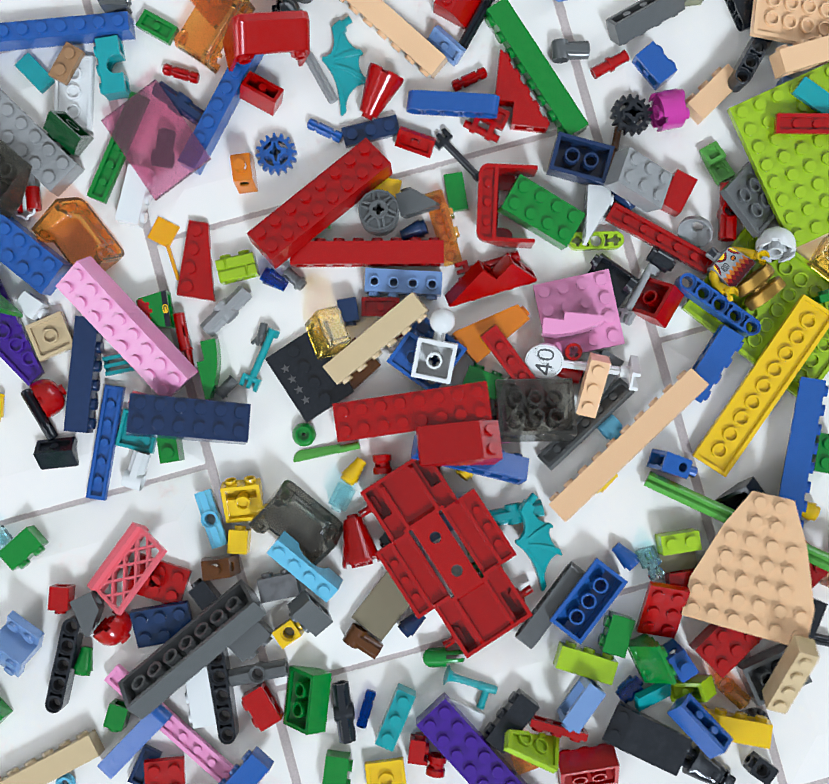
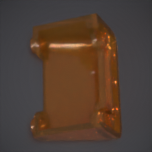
M199 0L181 31L175 35V47L216 74L221 67L217 60L218 57L222 58L223 56L221 54L224 48L222 41L231 18L237 14L253 13L256 8L249 0Z
M79 197L56 199L31 228L41 242H53L72 265L81 259L91 256L104 271H107L120 261L125 254L122 247L88 203Z

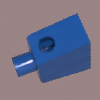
M653 448L646 466L683 479H687L688 476L694 478L698 471L697 467L692 466V460L668 451Z
M674 638L663 644L668 654L666 660L674 667L677 674L675 677L680 682L684 683L699 673L686 651ZM676 649L675 653L669 654L672 650Z

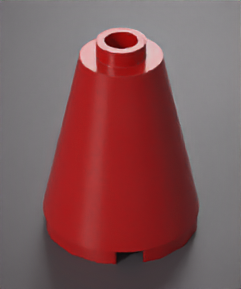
M370 63L359 109L362 112L361 116L372 120V118L377 119L402 86L404 79L377 64Z
M358 514L346 516L347 519L343 521V569H347V565L352 566V568L373 564L374 559L380 562L376 555L378 550L363 518L358 517Z

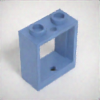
M580 676L556 710L562 726L569 732L575 731L579 734L606 696L598 683L592 679Z

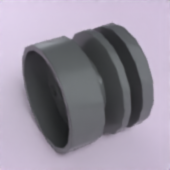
M381 189L372 190L366 193L360 200L358 207L359 217L362 226L367 232L375 236H385L394 231L399 222V207L392 194ZM378 208H381L382 211L380 212L379 215H377V214H376L377 209H378Z

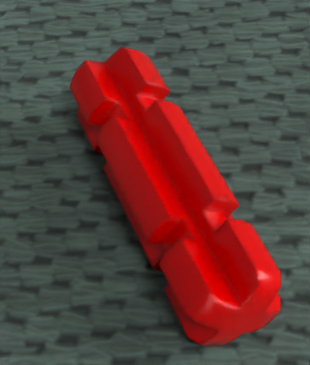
M167 63L163 65L162 72L164 75H172L174 78L184 81L189 80L191 83L198 84L200 79L199 73L189 72V70L177 66L172 67V65Z
M481 67L476 72L473 71L462 76L460 80H453L451 82L453 90L457 92L462 87L466 88L478 82L479 79L487 78V71L484 67Z

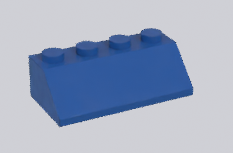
M595 558L549 621L581 645L628 581L598 558Z

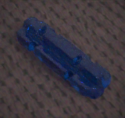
M366 690L365 699L359 713L360 717H358L356 726L365 729L376 696V691Z

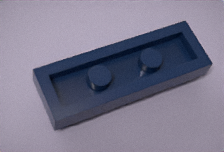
M391 115L343 127L341 130L345 146L349 148L356 146L365 138L370 142L397 136L399 124L397 116Z

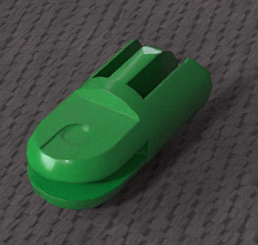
M445 647L428 648L423 654L425 665L432 668L447 667L446 663L464 662L465 658H446V655L464 653L462 650L446 651Z

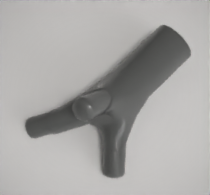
M260 322L257 336L251 341L252 345L256 344V346H259L260 344L262 347L268 324Z

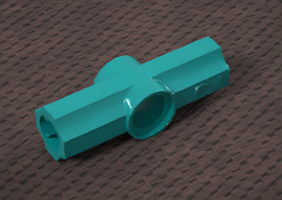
M538 499L532 504L535 507L533 512L537 517L545 516L541 499ZM521 502L507 504L503 508L488 510L498 526L505 524L514 525L523 522L518 510Z

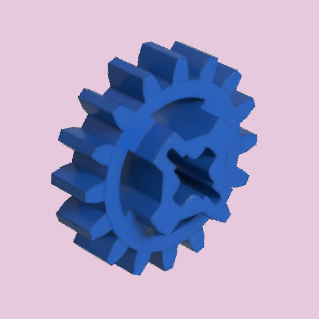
M273 133L272 138L266 135L265 142L260 140L262 146H256L257 151L260 152L255 154L256 158L260 159L257 163L259 166H263L264 172L269 169L270 175L276 172L280 176L281 171L287 174L288 167L293 169L291 163L297 162L296 158L293 157L298 155L297 151L293 150L295 144L290 143L289 137L284 140L283 134L277 137ZM279 143L285 145L286 147H285V148H282V147L279 145ZM276 148L279 152V154L277 155V161L274 157V155L276 154ZM265 160L273 162L274 166L268 164Z

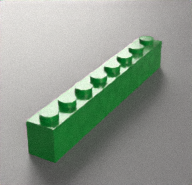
M500 0L486 10L485 16L487 26L495 31L497 41L506 48L505 51L510 59H513L515 62V67L520 75H523L526 79V85L530 91L533 90L536 94L538 104L547 111L546 115L549 121L554 122L556 125L557 133L563 132L577 136L585 131L589 123L509 1Z

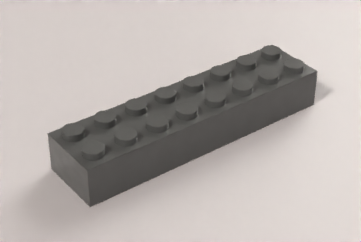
M242 579L239 580L121 679L118 685L126 709L143 720L260 621L267 613L255 591Z

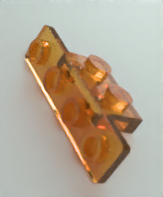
M442 189L426 193L425 196L441 204L439 205L440 209L430 211L429 215L435 236L439 237L440 240H444V267L462 262L457 238L460 237L458 227L453 226L452 219H455L452 207L448 208Z

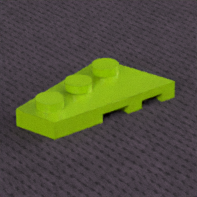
M512 729L505 732L504 751L553 774L558 771L559 737L549 736L546 733L532 734L529 731Z

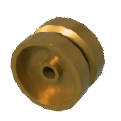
M769 263L756 269L736 286L739 298L750 294L744 301V304L750 311L768 302L786 285L780 276H775L768 280L775 272Z

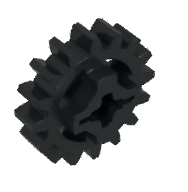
M629 94L627 98L623 95L619 100L615 101L614 106L610 110L612 112L610 119L614 120L612 126H618L617 132L623 130L624 136L629 132L630 136L633 137L635 132L640 135L643 130L647 129L648 124L652 121L649 118L652 115V111H648L650 104H644L645 98L640 101L639 95L632 98V94Z

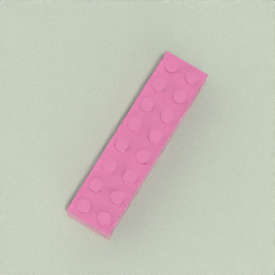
M91 256L77 261L56 285L61 293L158 395L174 396L199 372Z

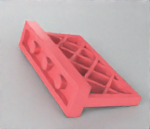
M132 522L87 584L88 588L96 591L117 615H122L167 553V550L148 532L149 529L146 526ZM146 537V546L140 547V542ZM152 548L159 550L155 558H151ZM146 550V560L140 561V551ZM135 552L134 562L129 563V557ZM146 563V570L143 574H140V564ZM129 566H134V576L128 577ZM123 568V578L117 579L118 572ZM134 579V587L128 590V580ZM123 581V590L117 593V582ZM111 584V594H106L105 590ZM122 595V603L118 607L116 605L117 596Z

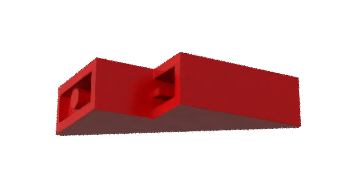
M500 49L495 95L500 97L499 106L512 108L510 130L546 134L550 126L549 120L546 116H542L539 111L540 106L538 102L531 98L529 87L520 80V73L517 68H513L508 53Z
M507 252L492 269L478 260L444 296L448 306L452 307L512 290L523 285H529L536 282L537 278L531 268Z

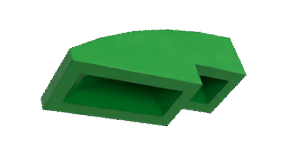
M216 338L200 341L204 361L197 362L205 400H213L220 379L221 350L219 340Z

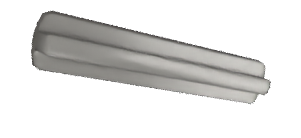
M310 51L305 62L329 104H333L338 100L337 95L314 54Z

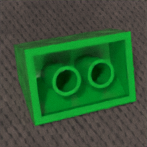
M289 666L283 724L305 735L326 731L332 673L320 668Z

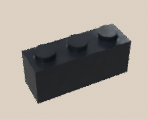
M520 688L510 694L509 702L505 707L502 706L498 710L496 719L493 723L489 722L484 729L485 740L502 754L506 753L504 751L505 732L509 729L523 731L540 708L538 703Z

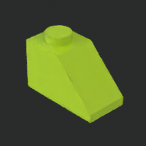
M695 675L684 683L676 679L677 683L671 684L670 698L671 702H675V700L690 693L698 702L706 703L717 694L712 675Z

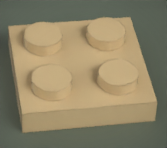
M61 311L25 326L37 357L41 362L72 349L73 335Z

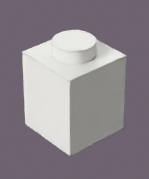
M23 291L14 304L20 312L35 321L45 318L50 307L41 299L26 291Z

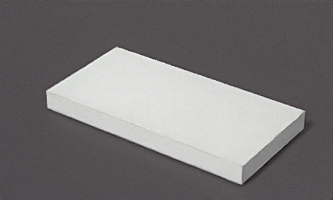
M84 55L67 86L55 80L54 111H65L87 132H93L95 57L93 55Z

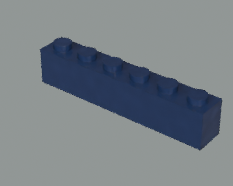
M75 316L63 431L93 433V429L96 428L97 424L95 410L98 409L99 404L97 391L100 389V380L98 379L99 372L102 370V361L100 359L101 353L104 351V342H102L103 336L84 316Z

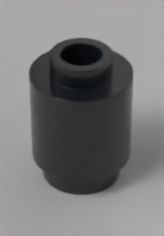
M653 247L646 258V261L656 266L663 273L671 272L676 264L674 261L675 256L661 248Z

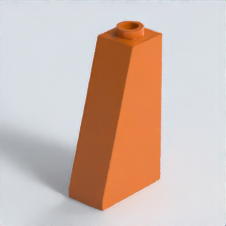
M517 304L459 329L451 336L468 348L466 354L477 364L491 352L480 338L482 333L496 324L507 339L530 319L528 317L530 314L524 306L520 307Z

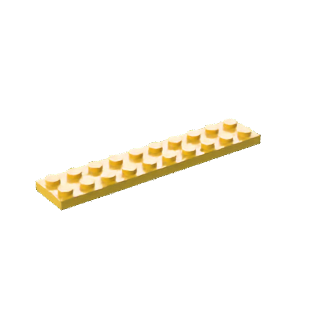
M805 294L800 296L693 452V457L722 476L726 477L828 330V309Z

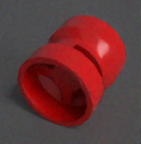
M391 454L372 455L373 462L375 463L373 468L374 475L392 472V467L390 466Z
M429 752L427 758L429 765L426 766V775L433 778H443L445 776L444 764L447 762V759L441 752Z

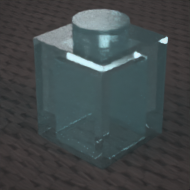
M338 482L328 504L332 505L331 509L336 512H346L357 490L342 482Z

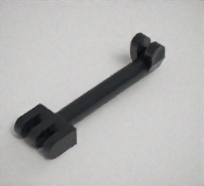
M443 128L441 132L445 137L438 133L436 138L440 142L436 141L434 147L438 151L444 147L478 183L479 171L449 142L453 139V136Z

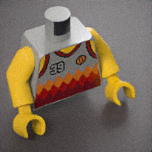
M712 246L705 254L712 261V264L707 268L711 286L719 293L726 295L727 300L732 302L733 296L731 294L739 296L736 286L757 263L755 262L756 259H758L759 264H766V260L761 258L764 256L770 258L768 251L761 250L758 252L748 248L733 246L719 252Z

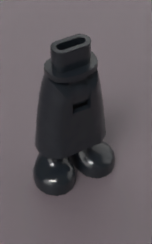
M691 744L687 755L692 760L685 757L682 764V772L707 784L735 783L736 777L732 776L730 771L725 769L715 758L710 759L698 746L693 748Z

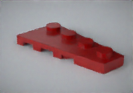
M189 220L176 295L216 302L212 273L210 227L208 223Z

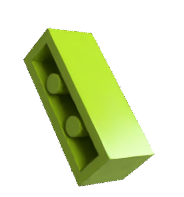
M568 640L565 643L559 641L553 661L557 669L608 685H612L618 667V662L614 655L605 652L602 654L596 653L595 649L584 646L583 649L577 647L576 643Z

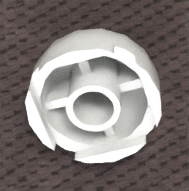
M775 226L764 230L758 236L755 250L758 252L761 250L768 251L770 258L766 256L761 258L766 260V262L772 263V259L778 260V263L785 262L795 256L796 240L789 230Z

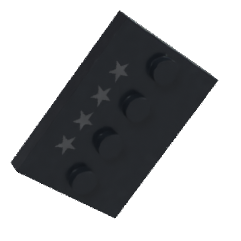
M314 328L265 359L306 423L331 408L332 404L339 403L355 392L349 382L345 385L343 382L337 385L323 368L333 357Z

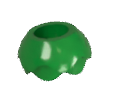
M299 423L292 431V438L299 446H309L316 438V431L309 423Z

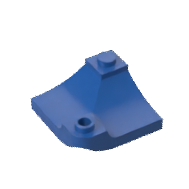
M426 318L421 323L416 321L413 324V329L404 336L386 362L416 384L428 390L439 388L442 383L435 381L434 384H430L426 379L411 377L418 337L433 338L434 336L430 319ZM446 333L445 341L458 343L455 367L468 348ZM437 355L430 357V360L433 361L434 365H436L437 362H440V359L437 358Z

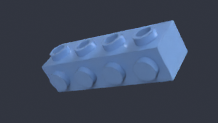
M366 268L364 291L369 294V297H380V294H387L388 297H399V295L408 296L410 293L415 292L417 296H426L427 300H437V297H441L442 272Z

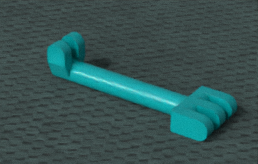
M271 327L267 330V336L250 374L244 372L239 382V385L243 386L245 381L248 380L247 389H250L252 384L255 383L253 387L254 392L258 391L262 382L257 376L274 338L277 339L280 335L279 331Z

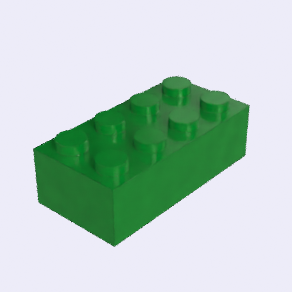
M521 174L515 179L497 211L561 250L568 247L586 213Z

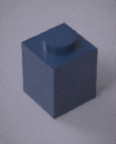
M356 297L337 300L341 325L345 324V327L356 326V322H360Z

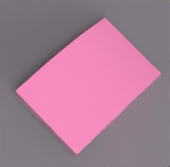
M565 312L563 320L544 318L542 337L558 338L581 334L601 325L605 320V316Z

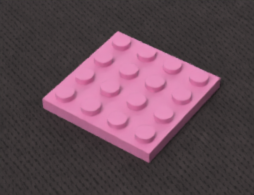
M609 269L533 285L542 328L544 318L563 320L565 312L605 316V320L601 325L587 332L568 337H544L545 343L559 348L563 357H566L565 347L570 343L579 344L582 348V353L625 344ZM576 346L569 348V356L578 354Z

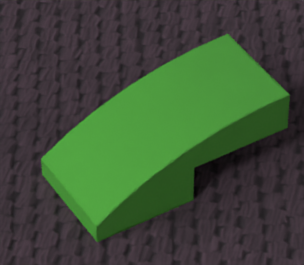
M717 141L699 150L701 158L717 186L735 176L736 173L725 159L727 155Z

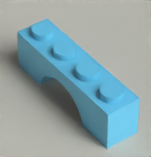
M283 531L267 551L271 558L326 603L339 590L343 579L329 567L320 568L311 563L301 552L299 542L287 532Z

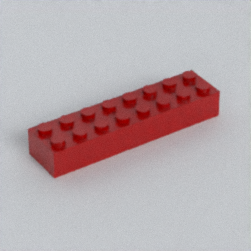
M367 138L363 139L248 231L247 235L251 243L275 269L278 268L358 203L366 193L374 190L393 174L391 162Z
M487 381L332 404L338 442L413 432L419 426L493 420Z
M809 563L813 588L828 571ZM710 623L689 646L715 673L724 678L763 638Z

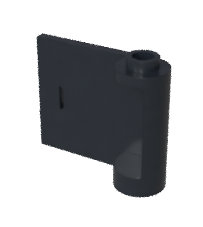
M601 253L600 256L596 254L590 262L592 267L588 273L609 269L618 309L640 279L605 254Z

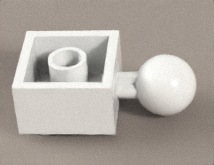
M440 308L435 310L430 317V325L434 330L433 338L418 337L411 377L450 384L458 343L445 341L446 333L453 329L455 317L450 310ZM437 355V358L440 359V362H437L436 365L430 360V357Z

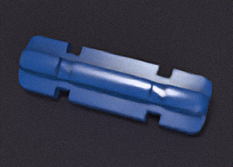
M310 118L307 123L308 129L316 130V133L324 137L332 138L337 143H340L343 133L338 130L334 131V128L321 122L318 123L313 118Z

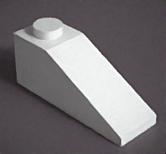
M588 184L585 191L584 213L586 215L583 219L582 245H587L609 206L613 205L614 194H611V191L602 185Z

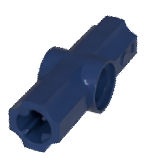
M163 81L154 86L153 96L165 103L179 117H184L197 126L204 110L195 105L185 94L175 91Z

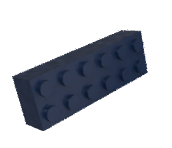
M130 393L126 435L246 445L249 436L251 404Z

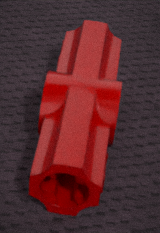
M730 181L721 183V184H720V191H721ZM720 194L719 209L717 211V218L719 220L718 240L721 242L735 241L737 216ZM725 209L730 210L731 215L726 214Z

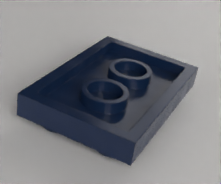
M189 600L132 609L130 611L138 648L166 643L193 620Z

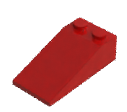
M477 420L416 427L420 466L495 465L503 459L498 420Z

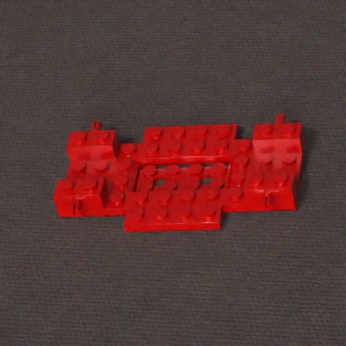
M411 458L360 492L367 506L358 511V513L363 518L372 512L391 540L390 543L379 549L376 555L416 617L419 619L435 609L451 633V637L442 641L445 648L447 649L456 643L466 658H469L533 616L526 605L524 597L534 591L530 585L519 591L514 587L501 567L503 563L517 554L475 489L473 488L457 498L442 476L441 466H420L419 460ZM439 511L444 513L484 575L481 578L439 515ZM410 530L413 531V533L421 543L422 547L432 560L433 564L443 577L444 581L452 591V597L450 596L445 586L435 573L434 569L424 556L423 552L413 539L412 535L409 532ZM432 532L440 533L441 540L438 543H433L430 540ZM455 565H459L463 569L462 574L459 576H454L451 572L452 567Z

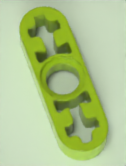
M618 231L594 232L592 237L598 236L601 240L599 246L592 245L591 238L587 246L582 245V242L576 246L575 243H572L575 237H578V240L583 238V232H576L568 246L574 251L616 250L623 245L624 236ZM604 236H606V240H610L615 236L616 239H619V242L614 245V242H607L606 246H604Z

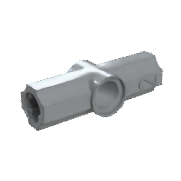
M239 285L227 298L222 299L214 307V311L200 324L201 328L213 337L226 323H230L237 317L239 310L252 298L251 294Z

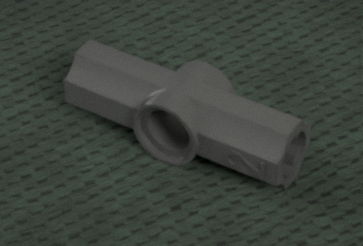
M286 658L268 662L259 661L252 665L229 669V683L231 687L249 683L259 684L265 680L289 676L288 661ZM255 669H260L263 672V676H258L255 673Z

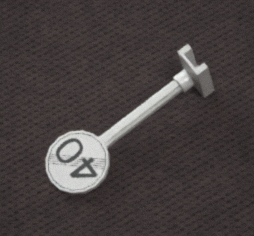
M539 343L532 346L525 356L526 366L535 377L541 379L556 376L562 368L585 371L587 362L564 359L560 349L549 343ZM630 355L628 366L621 365L619 367L611 365L608 374L628 378L629 390L633 391L638 389L636 377L641 376L638 356Z

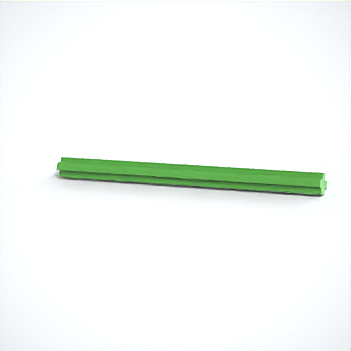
M652 471L649 472L643 485L723 523L735 511ZM806 543L809 563L829 572V553Z

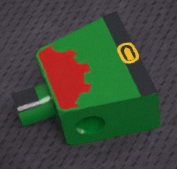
M164 290L136 300L137 306L158 328H175L170 292Z

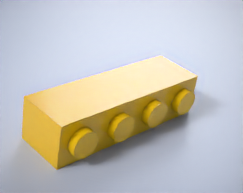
M702 705L733 738L732 742L770 749L773 724L767 717L762 715L751 717L741 711L729 713L723 708L715 707V710Z

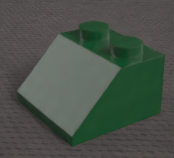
M49 111L43 127L48 132L47 135L53 141H58L67 154L71 156L81 155L94 138L65 111Z

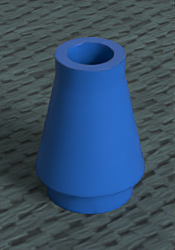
M620 542L611 549L624 569L627 568L631 571L640 562L637 558L638 555Z

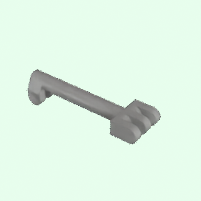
M647 264L625 308H618L621 323L629 326L632 324L636 317L632 309L650 275L659 276L660 270L653 264Z

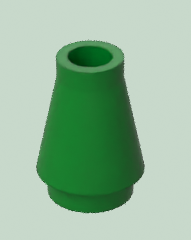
M81 646V651L73 667L75 675L90 676L91 671H93V647Z

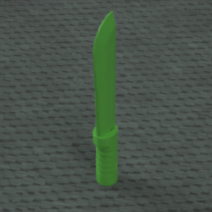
M357 441L344 445L336 444L300 450L295 454L293 462L357 450L361 448L360 443Z

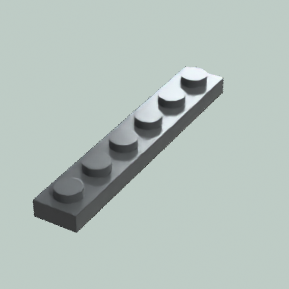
M619 378L602 394L596 418L580 415L537 457L552 471L635 391L629 390V385Z

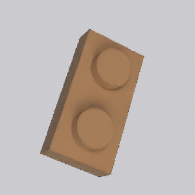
M66 42L48 75L67 86L82 61L85 52Z

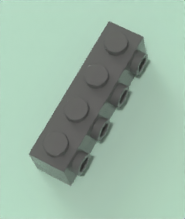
M640 0L606 19L610 40L619 46L627 44L633 38L645 34L649 29L661 25L665 20L675 17L678 13L685 10L684 0Z

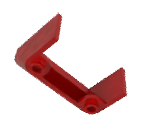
M308 12L242 13L233 16L222 41L229 71L234 70L236 63L248 64L255 55L290 53L291 57L298 61V65L303 66L310 54V20Z
M486 163L481 166L478 174L476 235L480 241L506 248H532L535 239L513 238L512 232L509 229L498 228L497 211L499 208V191H509L515 181V177H518L520 174L525 177H534L538 170V165Z

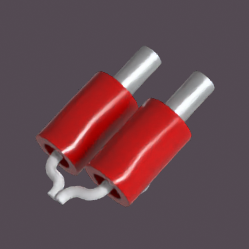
M28 174V186L25 187L27 211L32 213L28 214L25 218L23 215H18L23 213L21 189L17 188L16 177L10 176V188L6 189L8 213L15 214L18 218H23V221H28L29 217L33 216L36 212L42 211L40 187L35 185V177L32 174Z

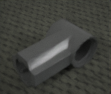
M560 38L551 42L553 63L560 64L569 60L589 59V41L568 42L567 39Z

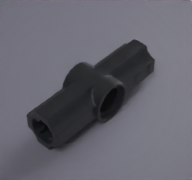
M340 680L332 683L334 698L333 714L334 720L337 722L339 743L349 744L356 741L355 711L353 701L351 702L349 681Z

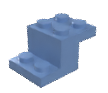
M13 610L7 616L6 624L0 629V665L4 667V671L7 674L15 675L19 678L24 672L25 665L42 647L45 633Z

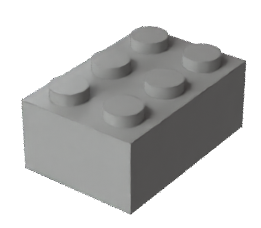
M628 147L615 152L604 187L647 213L662 209L673 174L635 149Z

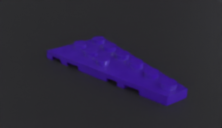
M0 279V294L11 303ZM0 313V357L29 386L37 381L45 372L19 317Z

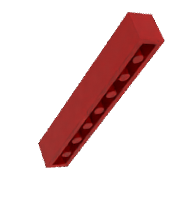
M394 237L390 238V241H383V238H371V241H364L363 238H352V241H345L344 238H334L333 241H326L325 238H315L314 241L308 242L290 257V265L292 267H444V240H440L439 237H430L429 240H421L419 237L402 240V238Z

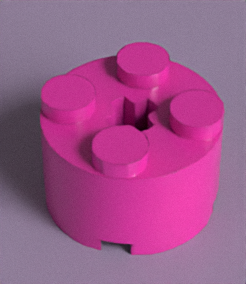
M675 88L650 95L649 102L652 101V106L648 108V111H652V115L649 118L652 119L650 122L652 127L658 128L657 132L680 128L684 125L685 120L689 119L690 111L686 107L683 89Z

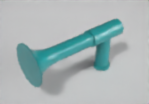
M450 665L447 666L444 673L443 685L447 682H458L482 690L476 705L479 709L484 710L489 693H497L498 686L458 675L450 669Z

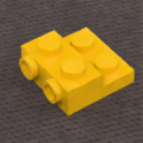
M250 475L246 476L244 480H236V478L231 477L222 482L220 491L226 523L265 519L261 478Z

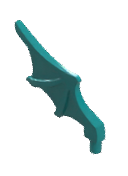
M349 16L341 21H337L332 26L333 50L328 56L322 57V62L331 72L337 86L341 116L347 111V100L351 92L357 86L365 84L366 80L359 67V57L363 55V52L353 47L345 35L347 32L346 27L352 23Z
M531 493L527 499L521 502L518 508L523 521V531L521 536L515 540V544L529 557L535 569L540 590L544 591L547 586L545 571L548 563L555 555L562 556L560 548L554 545L550 538L549 531L553 528V525L549 522L541 521L534 514L533 510L535 507L532 504L538 497Z

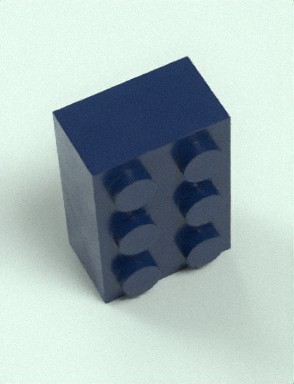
M558 132L546 175L587 186L588 184L603 186L615 146Z

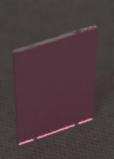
M156 79L101 120L155 200H158L211 160L209 154Z

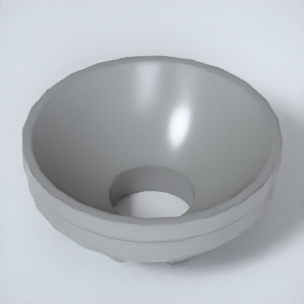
M688 216L684 218L677 229L678 237L698 248L708 245L712 240L714 232L712 224L701 216ZM693 223H701L703 228L696 229L693 227Z

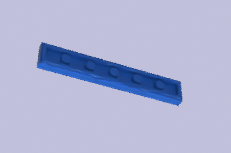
M105 384L86 498L107 500L116 448L115 443L126 387Z

